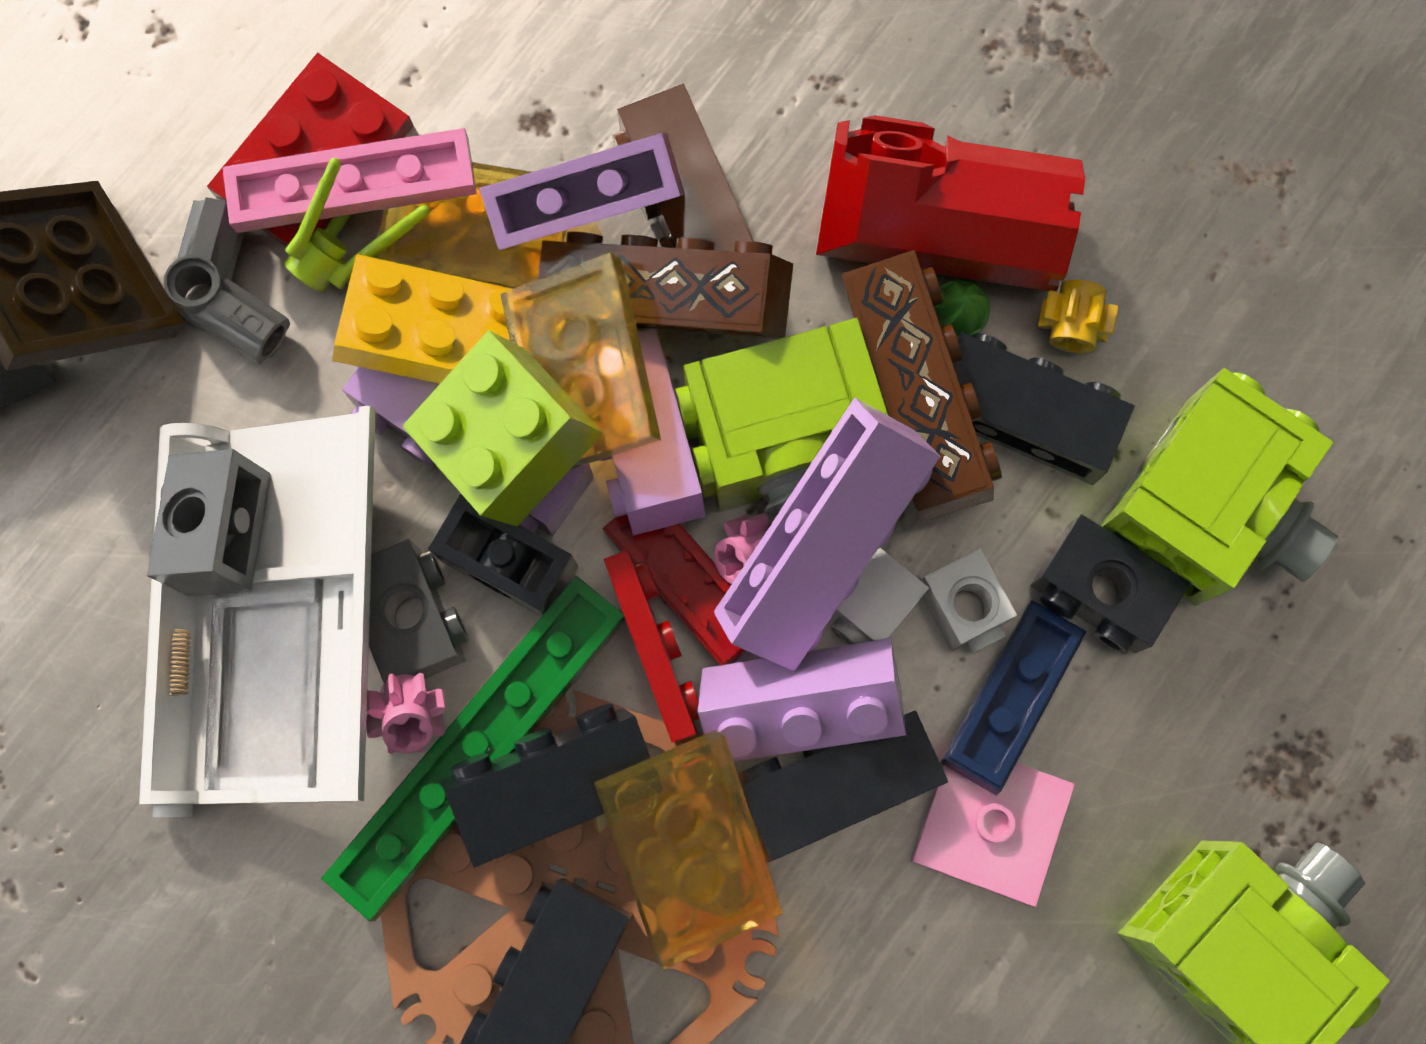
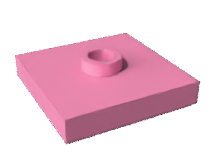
M1016 763L1002 791L994 795L949 767L942 765L948 783L934 789L910 861L1036 907L1075 784Z

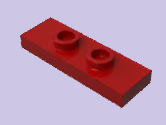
M628 515L615 517L602 528L604 534L620 552L629 551L635 564L647 561L659 597L719 666L733 664L747 652L731 644L714 614L716 607L732 584L720 575L714 561L680 523L633 536Z

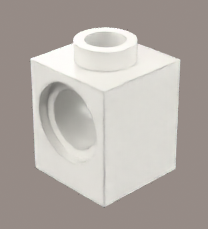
M879 548L860 574L854 592L841 602L833 614L832 618L836 621L831 626V629L848 645L886 639L928 591L929 587L882 548Z
M981 548L924 576L921 580L929 587L923 598L951 651L968 643L974 654L1007 637L1002 625L1015 618L1017 614ZM969 591L981 599L984 613L980 621H967L958 615L954 607V597L957 592Z

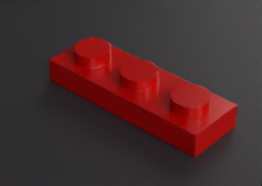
M628 550L604 558V563L671 743L698 734L694 721L700 719L698 715L699 699L692 681L679 684L671 660L681 657L682 654L669 620L659 624L655 620L648 600L659 597V593L647 561L635 564Z

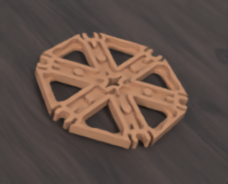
M573 689L577 700L575 716H568L570 704L565 694L556 704L554 714L545 718L534 732L550 728L553 735L559 734L578 726L576 721L578 715L590 709L613 703ZM613 704L615 711L624 708ZM624 708L636 716L645 743L659 747L667 754L669 758V771L665 778L660 781L662 790L639 799L601 833H599L597 818L595 817L535 842L534 845L530 844L473 868L456 824L381 914L394 1010L399 1008L405 999L413 994L418 993L420 998L419 1002H416L404 1011L400 1019L402 1024L406 1026L417 1019L419 1015H428L436 1023V1031L433 1037L424 1044H443L447 1041L448 1037L454 1039L453 1044H460L478 1009L481 1008L490 1013L502 989L492 984V980L509 948L512 946L520 951L522 950L533 926L524 922V918L540 887L545 883L554 886L556 881L562 878L573 883L576 882L577 878H581L587 882L586 890L633 915L568 1044H635L618 949L702 980L710 991L708 1007L668 1044H709L758 1001V997L747 996L733 987L735 983L739 980L747 988L753 990L764 989L765 979L749 973L745 968V960L748 955L756 951L775 956L777 948L766 939L752 938V930L769 931L779 937L766 863L761 864L735 802L728 803L726 798L727 794H730L732 790L742 785L744 781L743 774L739 772L727 783L716 782L710 774L712 762L709 751L703 755L700 763L692 760L697 750L706 743L705 736L695 734L671 743L663 721ZM720 824L727 827L733 833L745 891L744 904L738 912L725 916L640 885L707 826ZM550 864H553L568 871L566 874L549 869ZM423 878L431 879L511 909L443 968L435 971L427 970L416 961L407 907V893L410 886L417 880ZM599 882L616 887L615 892L598 887Z

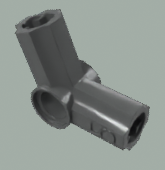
M208 197L200 201L193 200L177 260L169 265L164 274L166 293L181 318L189 325L206 329L260 365L265 359L271 358L284 342L290 321L286 316L231 281L245 232L236 233L229 224L227 201ZM200 284L212 286L209 293L198 300L185 299L188 291Z

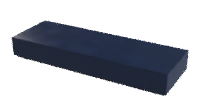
M1031 600L1023 611L940 763L992 794H999L1087 631Z

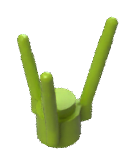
M332 158L329 161L300 228L285 249L289 254V257L284 262L286 268L301 282L322 293L326 291L331 283L337 288L343 289L351 278L356 255H354L345 262L343 257L348 249L336 238L351 215L333 217L325 230L317 228L312 235L342 163L338 158ZM427 205L419 206L357 254L375 258L430 214L429 207Z

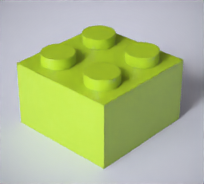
M490 330L482 336L402 426L480 516L517 527L604 434L526 349Z

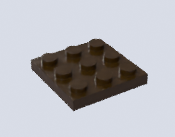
M98 180L0 191V361L6 371L177 336L184 324L183 320Z

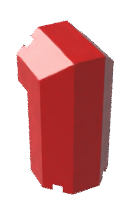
M874 115L863 117L861 129L849 131L850 120L837 122L816 255L873 264L915 250L921 270L933 267L935 274L1043 291L1058 290V280L1063 281L1067 275L1079 230L1081 212L1075 211V204L1070 202L1071 193L1084 194L1085 173L1082 160L962 142L948 135L945 146L933 141L935 128L916 121Z

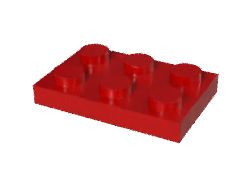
M317 52L223 167L405 138L414 125L409 115ZM222 167L207 187L215 197L222 201H227ZM332 218L318 220L312 235L317 228L325 230ZM301 223L264 228L262 230L287 247L297 234Z

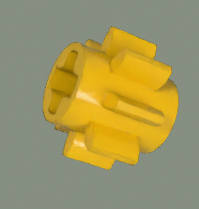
M1081 279L1066 280L1062 282L1060 292L1050 290L1048 291L1047 299H1043L1038 328L1051 330L1049 343L1059 350L1079 354L1091 353L1095 351L1097 341L1106 343L1108 342L1109 335L1114 334L1119 306L1105 304L1107 290L1098 283Z

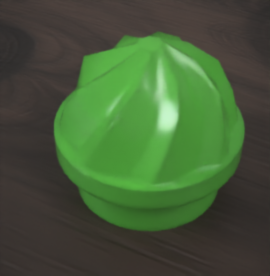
M964 280L950 281L942 285L940 290L943 303L933 306L940 327L952 324L957 340L961 332L970 336L980 333L990 317V303L984 291L974 283Z

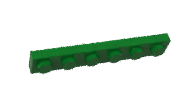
M576 575L445 730L444 735L440 736L321 879L369 922L376 921L456 825L441 784L442 780L453 776L451 767L465 759L488 753L492 761L516 751L514 742L535 731L625 623L624 614Z

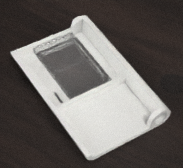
M363 406L359 407V413L233 431L197 423H171L160 427L154 532L161 500L160 493L164 483L169 455L234 449L270 472L251 592L186 596L154 579L151 581L139 805H153L152 818L193 817V805L364 801L375 408ZM175 629L191 632L189 635L191 637V643L189 644L191 652L188 653L190 655V661L188 662L190 664L188 667L190 669L188 671L190 679L187 685L189 693L180 696L169 695L170 693H178L170 691V688H181L171 687L170 684H177V682H170V680L183 679L170 677L171 674H179L171 673V670H182L171 668L172 665L181 664L170 663L171 661H182L171 659L172 656H183L171 654L172 652H182L172 650V647H184L171 645L172 643H183L172 641L173 638H185L173 637L172 634H183L175 632Z

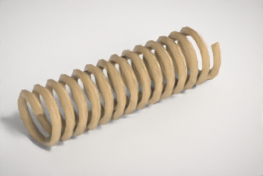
M175 629V632L183 634H172L173 637L185 638H173L172 641L183 643H172L171 645L184 647H172V650L182 652H172L171 654L183 656H172L171 659L182 661H171L170 663L181 664L172 665L171 668L182 670H171V673L179 674H171L170 677L183 679L170 680V682H177V684H170L171 687H181L170 688V691L178 692L170 693V696H180L189 693L187 691L189 688L187 686L189 684L188 680L190 679L188 677V671L190 670L188 668L190 666L188 663L190 655L188 653L191 652L189 650L191 647L189 645L191 643V637L189 636L191 632Z

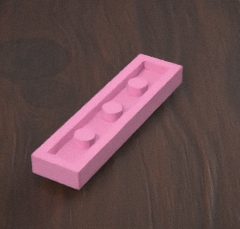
M465 128L223 167L229 224L236 233L301 223L320 179L323 177L327 165L332 158L340 159L342 165L319 220L477 194L469 138Z

